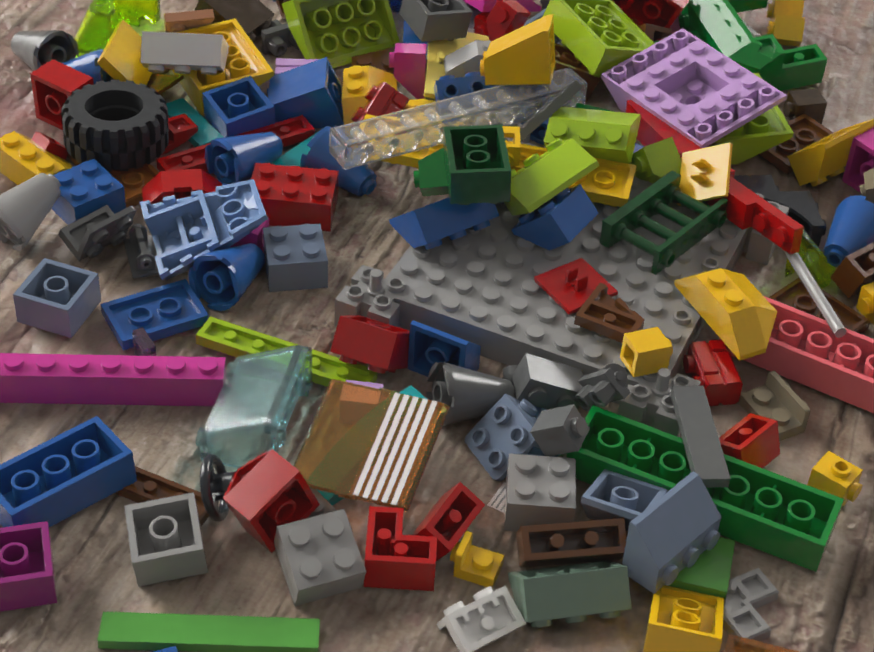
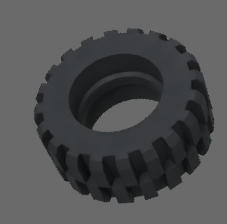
M111 80V82L98 81L94 85L87 84L81 90H75L63 104L61 115L64 145L70 156L80 164L95 159L108 172L113 170H120V172L128 171L129 168L138 169L146 163L151 164L157 157L159 158L168 146L169 130L166 102L153 88L149 89L145 84H135L134 81L126 80V82H120L119 80Z

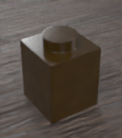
M818 88L789 91L787 102L783 105L784 115L789 120L806 114L822 124L827 102Z

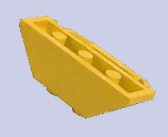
M356 65L343 69L342 108L347 139H355L357 135L350 129L354 124L351 118L359 107L364 108L368 102L365 96L373 85L377 87L382 82H386L398 91V81L394 78V74L372 66Z
M719 268L675 280L674 285L739 361L766 353L777 310L744 274Z

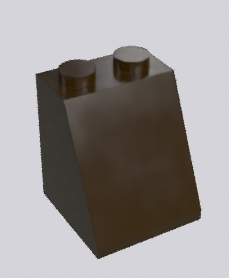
M199 0L194 10L213 9L214 21L211 24L236 19L253 43L261 35L262 30L270 28V22L275 15L259 0Z

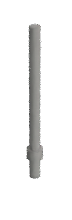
M783 250L834 335L838 338L843 337L847 330L799 253L790 255Z

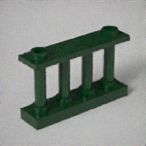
M670 171L602 221L600 244L609 249L618 241L625 240L653 256L651 273L657 275L664 268L670 267L677 258L717 227L723 226L728 216L726 212L728 199L723 197L713 206L709 207L681 192L679 187L681 175ZM677 202L700 215L693 220L667 205ZM659 214L683 228L676 233L650 218L653 215ZM642 227L666 241L658 246L636 234L633 230Z

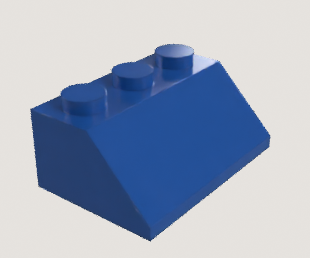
M448 197L389 219V222L413 248L424 245L426 250L442 245L441 239L449 236L450 241L467 235L465 229L472 226L474 231L491 226L489 220L498 217L499 213L495 204H450V198Z

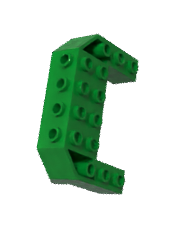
M689 0L682 10V14L679 17L681 29H685L694 36H699L700 40L750 72L759 73L764 81L778 90L784 91L822 83L828 59L817 44L784 50L773 34L753 37L737 14L766 8L768 0Z

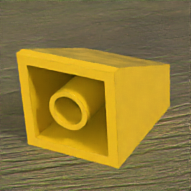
M553 14L546 15L490 42L488 50L483 53V60H480V75L485 76V85L551 84L555 70Z

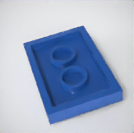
M186 279L101 304V313L123 351L201 327L209 318V314Z

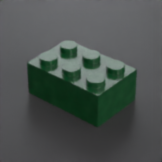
M502 125L444 127V163L450 204L469 205L471 203L498 204L510 202L511 167Z

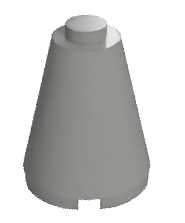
M39 173L0 194V240L4 243L8 240L12 241L15 244L12 247L14 250L21 251L26 247L61 195V184L54 175Z

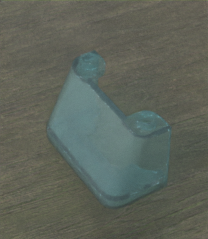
M302 345L284 347L238 356L234 362H229L226 370V380L205 427H200L197 433L196 446L200 447L201 461L207 455L215 454L222 460L225 466L241 468L249 461L271 449L278 453V448L281 445H285L286 428L299 396L308 397L312 387L311 347Z

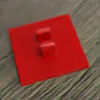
M583 258L534 276V281L569 315L579 311L599 283H603L608 287L607 294L611 297L618 295V291Z

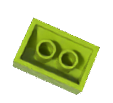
M561 106L549 117L544 145L546 147L558 138H561L562 141L572 138L592 157L631 164L641 114Z
M558 138L546 146L548 151L541 156L536 153L524 160L523 164L525 166L517 172L515 169H511L510 202L504 203L512 216L531 213L599 167L598 161L574 139L562 141L561 138Z

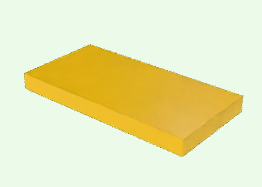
M122 20L113 31L97 64L114 80H119L120 82L129 80L134 81L135 84L142 83L147 85L152 75V72H149L148 68L141 64L142 37L127 22Z

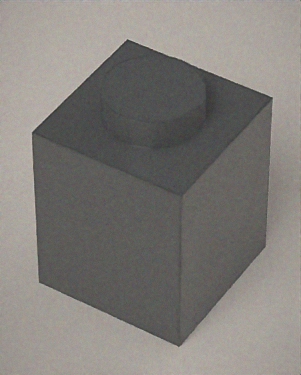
M573 404L541 411L530 433L545 456H554L579 451L590 429L587 426L586 420Z

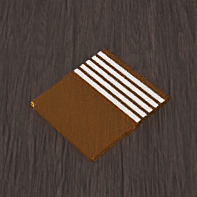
M335 379L330 380L293 466L301 472L310 488L337 494L339 497L346 499L362 500L386 507L404 508V511H408L450 406L442 402L400 394L398 391L384 388L377 389Z

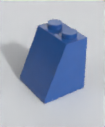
M327 57L276 74L270 78L267 95L275 107L276 123L303 115L314 128H324L326 126L334 128L333 125L339 129L344 128L342 85Z

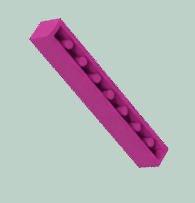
M0 353V403L225 407L227 385L225 357Z

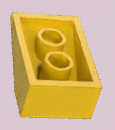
M664 585L652 596L643 652H720L723 633L724 598Z

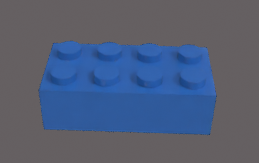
M96 416L0 464L1 526L10 527L48 521V526L51 527L136 482L133 452Z

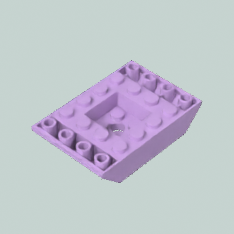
M683 28L601 74L602 80L622 112H626L627 101L632 100L701 148L709 146L787 100L786 94Z

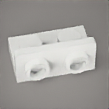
M489 586L473 595L472 597L475 601L464 606L462 601L451 605L443 611L445 617L437 623L440 630L447 627L459 652H475L526 624L506 586L495 591Z

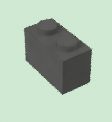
M527 353L524 355L512 374L516 399L521 401L524 398L533 406L544 409H553L573 404L577 409L580 405L574 396L583 388L578 382L583 377L582 369Z

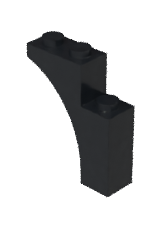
M734 175L735 180L754 193L762 194L767 202L773 201L789 207L788 216L804 226L801 241L807 247H819L821 237L826 233V222L821 218L818 203L814 201L810 191H780L779 186L775 185L772 175Z

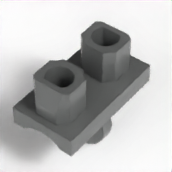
M273 20L270 22V28L261 31L263 41L261 52L264 55L272 53L278 57L284 55L287 48L292 46L300 50L288 27V23L281 24L279 20Z
M613 363L604 366L601 371L584 375L578 381L583 388L574 398L585 411L590 410L592 405H597L601 408L605 407L609 402L625 399L631 393L628 388L624 387L627 382L625 369L621 365Z

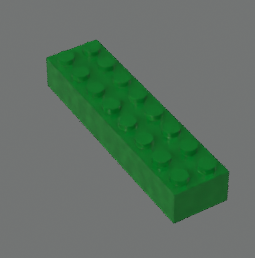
M592 405L585 417L587 426L590 429L579 451L567 453L566 457L575 458V478L591 485L606 469L668 489L669 491L691 473L682 438ZM724 454L731 478L729 487H706L721 516L718 529L720 535L817 572L836 526L844 499Z

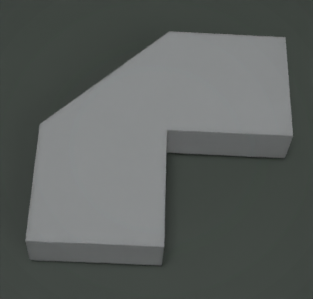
M759 567L730 579L723 611V628L740 650L769 638L772 631L755 609L777 600L779 591Z

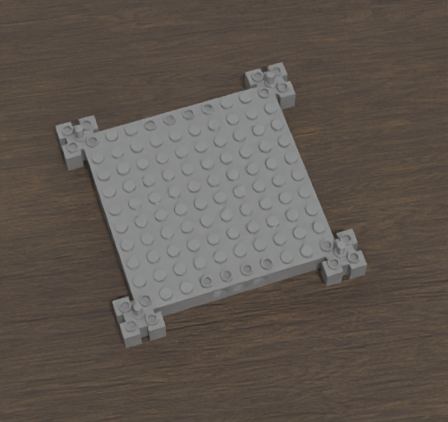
M483 112L473 123V126L502 125L521 127L522 125L514 121L508 122L505 125L502 124V114H486ZM530 135L521 142V144L535 146L529 143ZM505 138L506 141L513 142V138ZM635 176L629 201L654 183L644 181ZM756 193L764 199V196L762 194ZM701 201L702 203H704V204L708 205L709 207H711V206H710L709 204H707L705 201ZM768 201L788 215L789 207L780 205L777 202ZM592 202L599 214L569 243L549 251L513 234L511 229L520 222L518 220L520 215L512 216L504 203L496 206L499 216L489 220L491 226L474 231L472 226L465 229L467 235L450 241L449 236L441 239L442 245L426 250L424 245L416 248L410 245L385 279L383 278L384 272L361 265L351 278V286L346 285L335 298L334 326L337 327L341 315H361L410 330V323L414 320L480 345L481 356L509 366L519 365L527 353L582 369L583 376L601 371L608 364L616 363L625 369L627 382L624 387L628 388L631 392L625 399L613 401L619 404L618 414L681 437L670 395L671 387L700 386L701 381L681 375L679 372L683 366L684 355L688 354L689 344L697 340L706 321L676 288L674 282L677 279L719 268L733 271L742 252L747 253L746 259L768 265L776 244L752 227L742 230L726 219L722 227H717L677 258L670 267L664 268L655 275L651 273L652 255L625 240L618 241L609 249L600 244L602 221L620 207ZM677 202L667 205L693 220L700 215L683 205L679 206ZM659 214L653 215L650 218L676 233L683 228ZM642 227L633 230L636 234L658 246L666 241ZM583 258L618 291V295L612 297L614 300L621 298L628 304L629 309L637 312L645 319L643 330L659 327L665 337L671 341L673 354L670 357L668 369L660 368L658 373L633 377L620 359L622 343L575 325L574 321L577 312L570 315L565 312L534 281V276Z

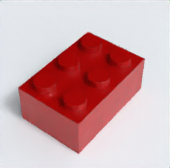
M255 163L251 180L254 179L265 212L267 217H269V226L321 224L322 231L331 232L338 201L339 171L325 168L315 169L300 166L274 165L271 163Z

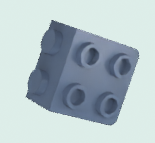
M506 393L465 437L467 446L491 478L496 481H502L507 475L509 453L527 455L533 447L540 449L530 433L537 420L535 415L538 412L537 409L528 400L523 398L520 401Z

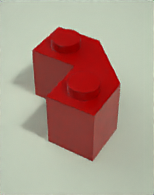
M497 0L486 18L489 40L494 41L523 27L531 12L516 0Z
M203 169L160 171L142 188L143 201L149 200L151 204L163 202V197L175 195L176 199L190 197L192 191L203 190L204 194L215 192L216 187L222 186V183Z

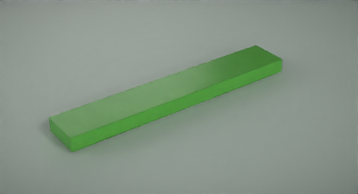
M103 611L97 641L99 649L157 651L176 646L177 651L318 652L320 619Z

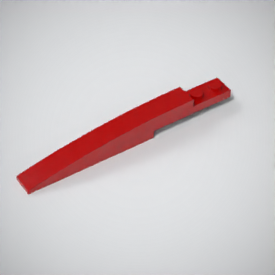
M627 101L625 113L641 114L637 140L644 147L672 137L681 160L682 153L702 149L634 101ZM731 168L728 196L724 197L728 199L726 208L727 219L742 230L752 227L790 255L799 252L804 226L735 180V170ZM722 198L707 200L705 202L710 206H713Z

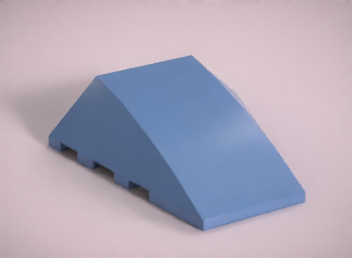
M254 179L217 186L215 192L204 194L203 190L192 191L190 197L176 199L175 195L163 197V202L151 204L149 200L140 202L144 220L152 235L157 256L154 257L161 279L165 281L188 271L193 266L194 260L200 255L229 248L268 219Z

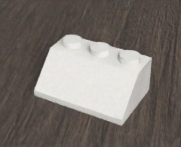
M142 31L141 64L148 68L149 72L163 73L164 69H174V72L179 74H190V70H201V74L216 75L217 71H224L229 45L223 35Z

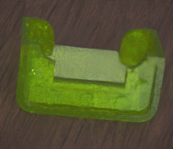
M160 0L92 1L74 37L78 45L79 56L98 49H104L117 24L122 20L136 27L141 25L140 21L150 19L151 23L156 24L161 18Z

